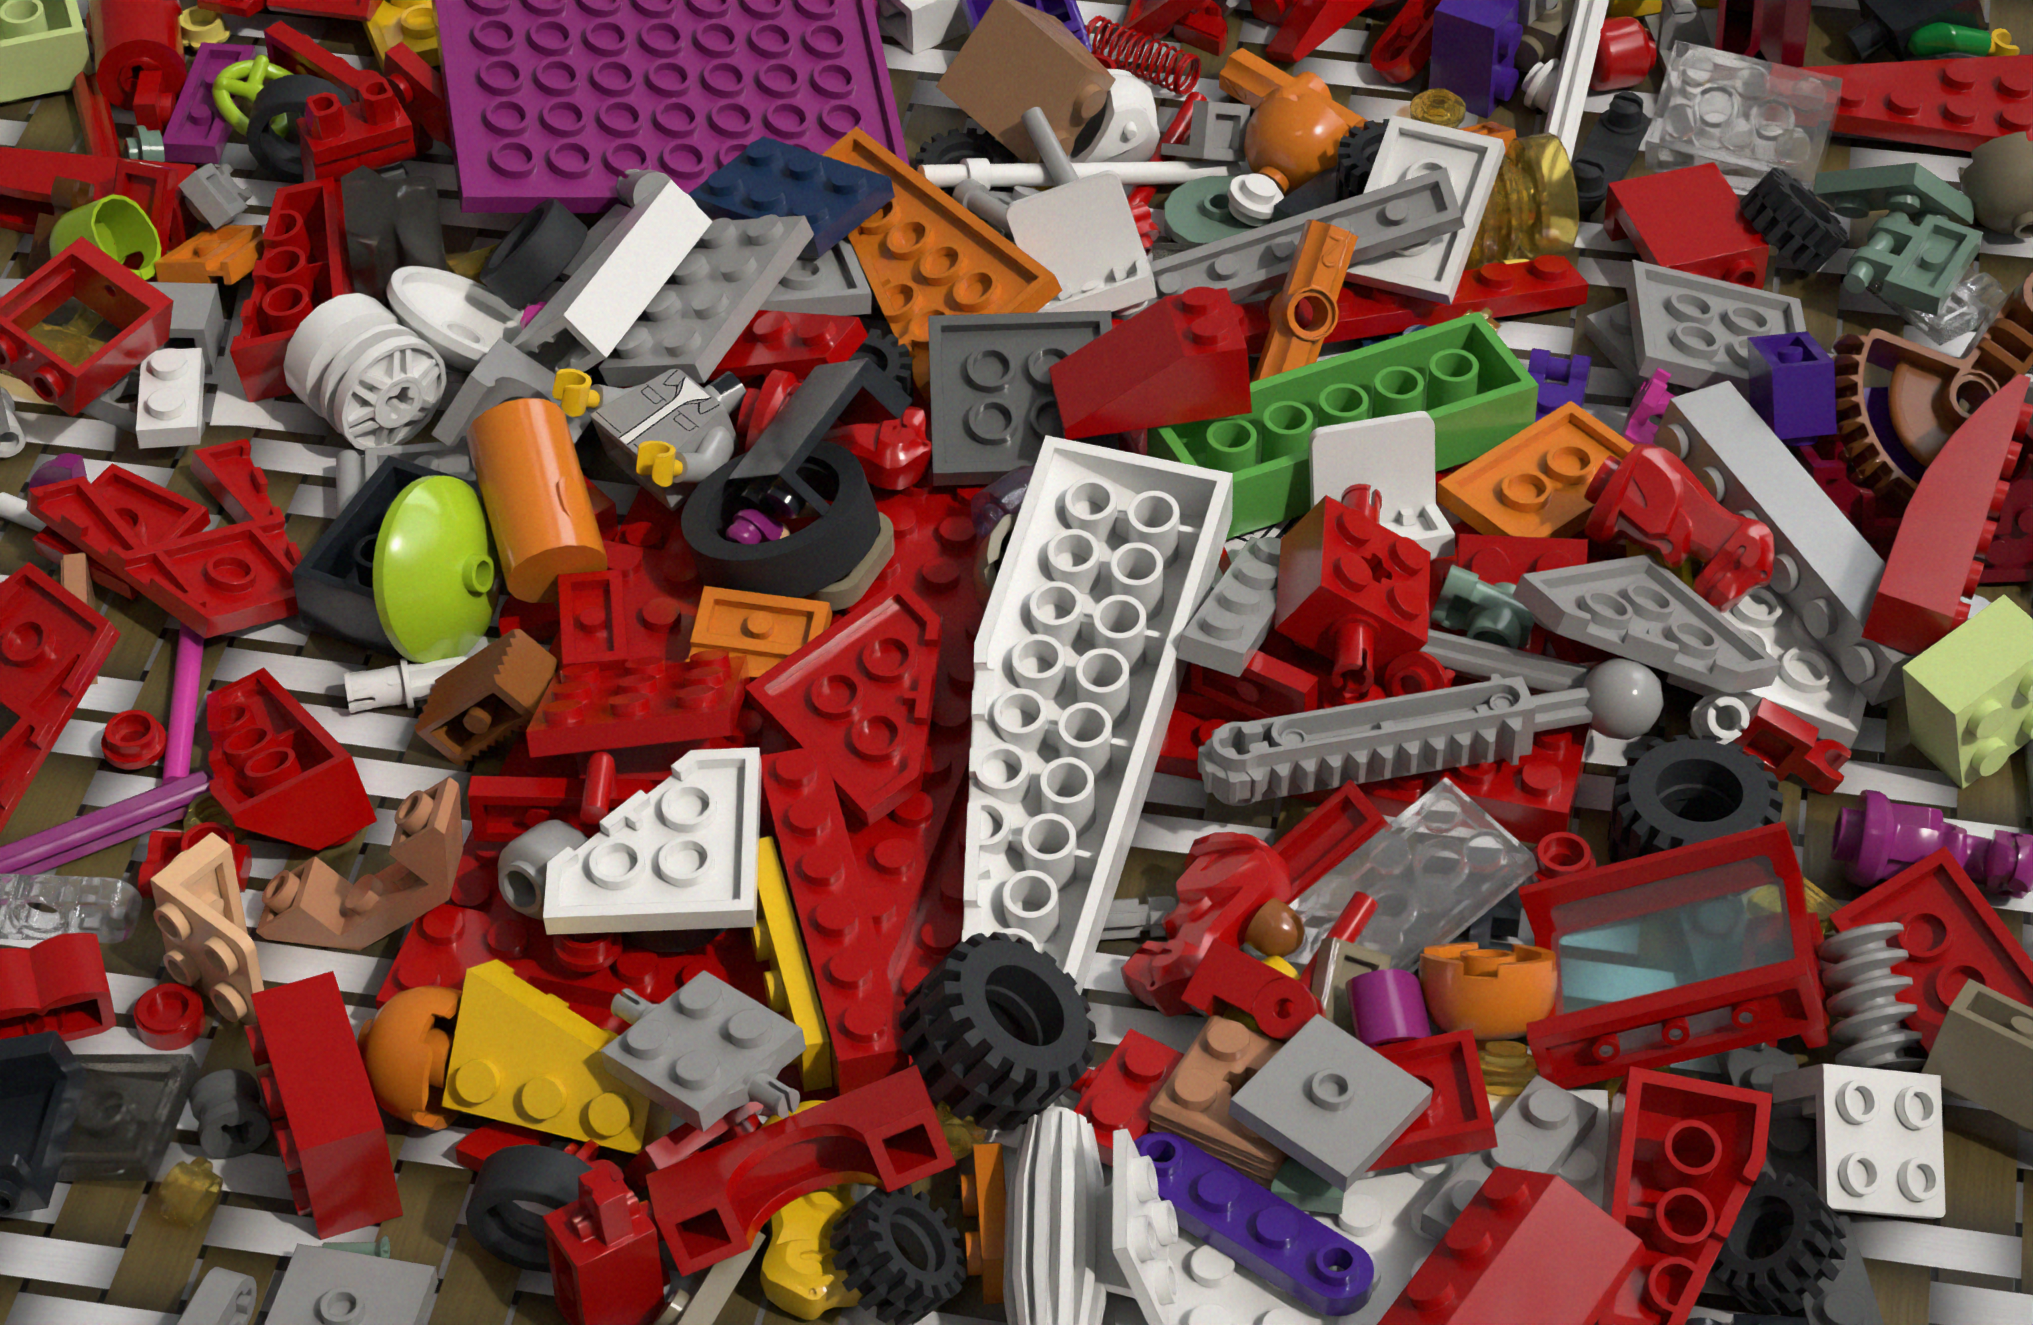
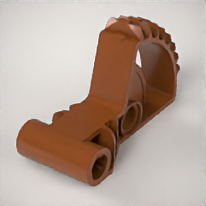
M2033 272L1981 319L1976 334L1968 343L1959 359L1877 328L1862 336L1848 333L1841 334L1834 341L1831 351L1835 355L1831 359L1834 361L1836 422L1838 424L1836 425L1837 434L1829 435L1827 440L1844 443L1845 448L1838 454L1837 460H1841L1842 463L1852 462L1857 470L1850 475L1851 483L1857 484L1864 480L1875 494L1876 500L1879 498L1883 499L1902 515H1904L1918 487V484L1905 475L1891 460L1881 446L1871 426L1864 399L1863 377L1865 362L1893 372L1888 387V408L1892 425L1907 451L1923 466L1928 468L1950 437L1971 416V414L1960 408L1956 397L1964 399L1974 413L1986 400L2018 374L2025 375L2033 365Z

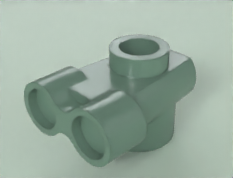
M1451 565L1433 609L1430 622L1456 632L1458 628L1467 630L1466 638L1513 649H1517L1518 646L1524 648L1535 621L1532 617L1533 613L1512 596L1516 585L1505 582L1491 585L1479 580V574Z

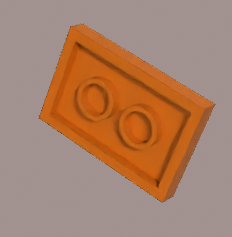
M1569 401L1439 481L1437 501L1483 535L1570 538L1585 528L1595 506L1585 500L1584 495L1602 463L1609 455L1623 461L1635 445L1574 402Z

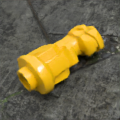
M810 1100L801 1102L794 1113L788 1110L789 1116L826 1101ZM776 1114L772 1115L763 1123V1125L760 1128L780 1121L784 1118H781ZM858 1183L837 1184L810 1192L781 1208L766 1222L771 1242L763 1259L760 1282L767 1299L782 1310L806 1320H815L828 1309L859 1305L857 1302L862 1294L857 1288L848 1293L842 1281L849 1276L846 1270H835L832 1258L840 1252L830 1248V1237L836 1233L832 1229L835 1220L857 1203L854 1198L858 1190Z

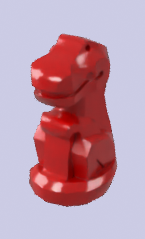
M774 369L766 378L761 390L749 388L746 392L737 423V434L747 437L745 452L750 451L802 383L799 381L796 373ZM909 406L899 419L881 421L880 423L845 426L836 419L821 438V441L835 443L852 452L860 461L867 481L884 489L901 490L912 486L928 473L932 461V445L927 440L925 414L923 409Z
M1639 442L1628 452L1623 461L1609 455L1590 482L1584 499L1595 506L1587 520L1584 529L1585 535L1599 544L1613 541L1621 536L1641 548L1660 554L1664 566L1670 570L1679 568L1688 556L1698 558L1704 565L1692 583V590L1718 612L1726 613L1738 605L1752 590L1764 588L1770 584L1774 570L1775 545L1774 536L1768 526L1759 520L1732 514L1721 506L1693 472L1677 456L1665 448Z
M1214 832L1193 841L1184 861L1186 872L1176 881L1177 894L1180 899L1176 909L1170 913L1168 912L1161 920L1165 935L1169 941L1154 942L1147 940L1120 968L1125 987L1135 998L1146 1006L1154 1005L1165 1017L1196 1012L1182 1001L1181 997L1214 937L1241 950L1247 945L1244 941L1246 931L1262 906L1275 897L1285 904L1292 895L1290 865L1263 840L1249 834Z

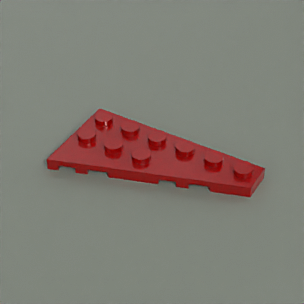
M2033 54L1766 69L1762 81L1761 119L1786 121L1787 125L1970 152L1994 138L2016 132L2026 131L2028 141H2033Z

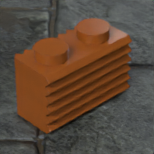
M521 629L511 630L435 679L436 686L431 688L432 695L427 697L428 704L423 706L424 713L418 716L420 722L414 725L417 734L454 764L465 766L467 760L472 761L475 755L480 756L482 751H488L490 746H496L498 741H504L506 736H512L514 731H520L522 726L529 725L553 676H556L559 669V660Z

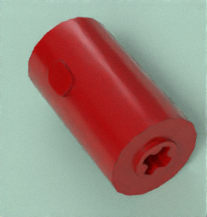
M87 0L89 12L86 14V28L89 42L93 47L96 80L99 91L108 101L124 110L134 111L133 102L139 73L143 70H162L166 92H174L177 98L187 78L179 18L180 15H183L180 1Z

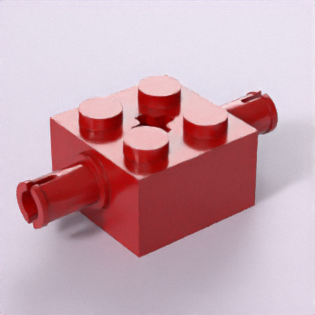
M1359 483L1351 485L1344 490L1341 496V503L1325 495L1281 539L1275 630L1334 661L1331 681L1337 689L1343 685V672H1345L1343 692L1348 694L1365 692L1371 688L1373 683L1382 686L1386 670L1396 657L1408 651H1419L1428 643L1431 552L1422 548L1414 540L1402 537L1380 525L1382 495L1378 489H1375L1371 493L1370 505L1371 485Z

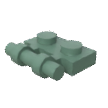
M1893 209L1888 212L1886 217L1875 221L1867 234V245L1858 248L1853 253L1847 263L1848 273L1843 279V284L1848 291L1858 294L1863 292L1867 285H1872L1877 281L1884 282L1881 298L1904 305L1912 310L1937 316L1979 252L1983 232L1929 214L1920 227L1909 224V218L1905 212ZM1897 251L1902 252L1900 256L1894 255Z

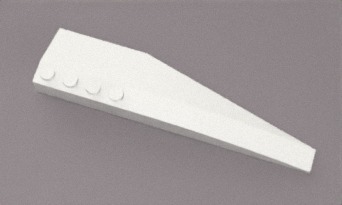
M1046 435L974 643V687L972 690L971 711L972 733L969 757L970 780L969 803L967 804L962 941L965 942L971 935L981 932L987 937L993 932L1007 933L1013 942L1021 937L1032 942L1034 950L1041 954L1046 951L1057 960L1055 965L1064 974L1069 972L1077 982V985L1074 987L1078 994L1081 995L1132 843L1188 661L1176 658L1181 634L1209 596L1231 525L1233 473ZM954 1116L953 1136L954 1140L974 1145L1002 1143L1004 1152L1016 1154L1024 1125L1020 1124L1015 1130L1002 1131L995 1124L990 1130L976 1127L973 1119L968 1116L963 1121Z

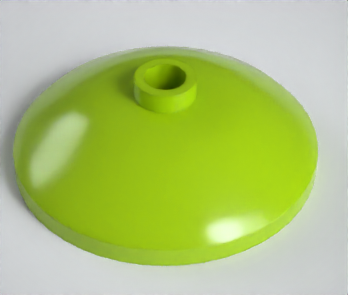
M439 475L426 476L415 480L395 498L385 515L378 534L373 560V590L376 609L383 630L391 644L402 656L413 663L426 664L435 660L467 655L488 629L498 605L503 571L483 500L466 482L455 477Z

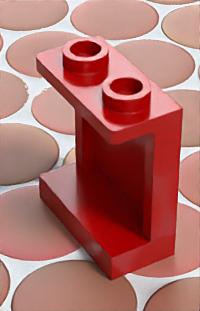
M1715 162L1608 183L1603 229L1612 242L1629 238L1645 263L1762 290L1764 287L1770 245L1764 239L1763 234L1757 232L1751 225L1753 222L1743 214L1744 210L1740 208L1741 202Z

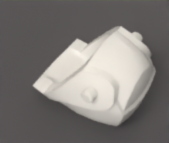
M1107 69L1116 81L1107 92L1106 101L1101 110L1090 117L1074 140V148L1068 159L1070 163L1148 162L1156 149L1160 137L1156 105L1152 91L1148 85L1133 77L1131 72L1120 69Z

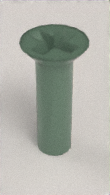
M387 1235L383 1236L378 1242H324L322 1244V1248L390 1259V1241Z

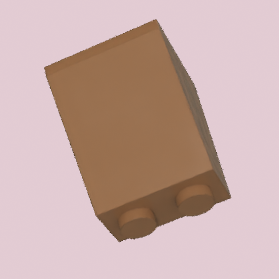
M994 0L936 87L1024 163H1044L1021 120L1023 113L1031 108L1040 107L1068 157L1074 148V140L1090 117L1101 110L1106 101L1107 92L1116 79L1055 16L1015 0Z

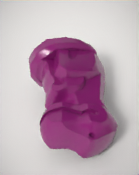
M1868 789L1861 791L1855 809L1841 806L1838 811L1832 836L1831 859L1845 862V877L1848 882L1867 888L1876 884L1879 879L1889 880L1946 846L1972 882L1984 885V893L2012 899H2023L2033 890V835L1996 829L1993 832L1992 839L1967 834L1965 828L1943 822V813L1940 809L1891 803L1882 792Z

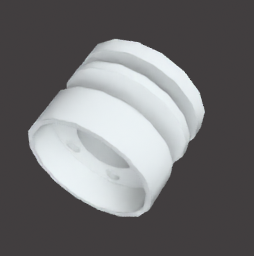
M361 293L338 295L313 310L300 323L291 338L283 365L286 383L296 396L316 414L324 417L355 448L365 450V448L399 446L412 439L431 420L442 401L447 381L444 361L436 350L426 341L421 340L412 329L404 327L400 320L375 298Z

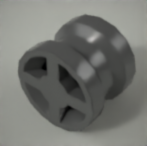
M239 1069L216 1071L200 1079L191 1088L188 1097L193 1117L199 1122L197 1131L201 1146L209 1155L218 1158H235L257 1149L267 1139L270 1131L269 1121L265 1109L259 1105L261 1096L257 1081L249 1072Z

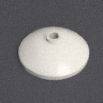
M407 266L393 272L388 282L387 296L398 319L404 327L412 329L421 340L430 344L443 359L445 368L457 373L472 372L499 338L511 344L523 331L520 320L525 310L522 307L519 309L511 308L490 288L460 275L430 267Z

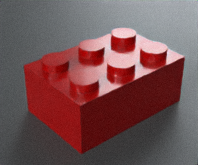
M334 971L250 994L257 1023L246 1025L244 1028L255 1067L264 1064L269 1066L256 1071L266 1110L269 1111L271 1119L283 1116V1119L271 1122L281 1161L285 1164L287 1172L299 1169V1172L287 1175L298 1217L312 1213L319 1239L323 1240L403 1216L384 1126Z

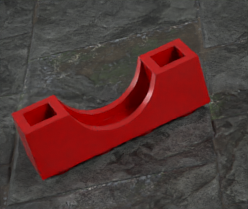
M914 1065L645 1176L655 1219L681 1276L684 1277L750 1250L761 1227L777 1211L810 1192L843 1183H865L874 1185L889 1193L953 1167L956 1163L918 1066Z

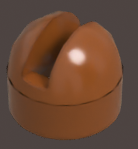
M1276 897L1272 898L1254 916L1246 931L1244 941L1267 957L1275 955L1281 958L1294 953L1303 944L1305 929L1302 918L1284 902Z

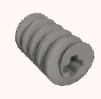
M1886 922L1854 927L1835 934V936L1822 942L1817 948L1820 960L1836 964L1822 973L1823 986L1831 990L1841 991L1826 1001L1827 1013L1835 1017L1845 1018L1831 1028V1040L1838 1044L1850 1046L1835 1056L1836 1065L1905 1072L1919 1068L1926 1063L1925 1059L1907 1057L1904 1054L1905 1048L1922 1040V1033L1900 1029L1899 1024L1900 1021L1918 1012L1917 1005L1895 1000L1896 993L1913 985L1912 977L1891 974L1890 970L1891 966L1909 957L1908 950L1886 946V939L1904 931V926L1901 923Z

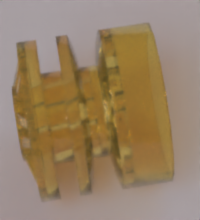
M1549 132L1518 137L1509 142L1472 244L1467 264L1477 268L1492 263L1494 259L1497 261L1513 260L1516 258L1519 245L1524 254L1530 258L1566 253L1574 248L1578 235L1579 221L1577 189L1569 157L1558 136Z

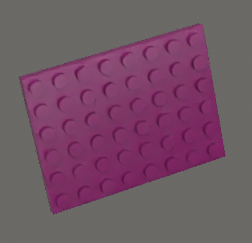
M431 0L461 213H528L548 198L557 199L571 213H608L617 203L631 208L620 201L616 193V183L619 176L627 179L628 176L624 172L634 168L639 170L651 169L664 173L683 192L689 194L707 180L710 174L721 169L742 153L750 143L760 139L762 136L822 155L857 126L909 165L872 0Z

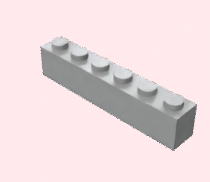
M1729 380L1670 398L1653 443L1677 456L1693 472L1713 498L1725 509L1735 515L1759 520L1768 526L1774 536L1775 545L1771 587L1780 594L1797 614L1810 634L1816 637L1840 666L1846 677L1855 684L1873 706L1904 695L1902 667L1917 656L1861 637L1886 565L1885 562Z

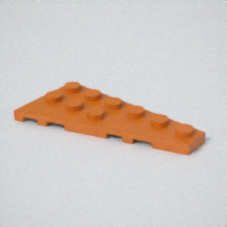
M857 126L822 154L891 177L895 197L847 236L855 249L894 336L898 338V346L905 343L909 349V357L912 356L913 378L927 404L931 401L928 316L1036 313L1063 291L1052 272Z

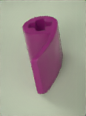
M1383 969L1363 973L1346 981L1345 988L1355 1038L1369 1048L1431 1036L1421 983L1415 975L1401 969Z

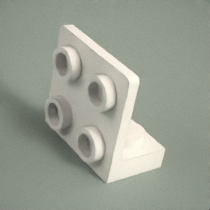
M1819 1064L1772 1075L1773 1103L1802 1106L1803 1117L1816 1119L1818 1194L1833 1211L1925 1219L1941 1218L1945 1215L1941 1075L1833 1064Z

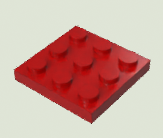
M713 649L691 655L689 662L664 664L662 657L650 656L626 662L625 669L600 671L599 665L590 663L566 667L560 671V676H553L526 730L529 756L532 758L731 736L746 694L745 686L750 682L747 655L729 657L727 650Z

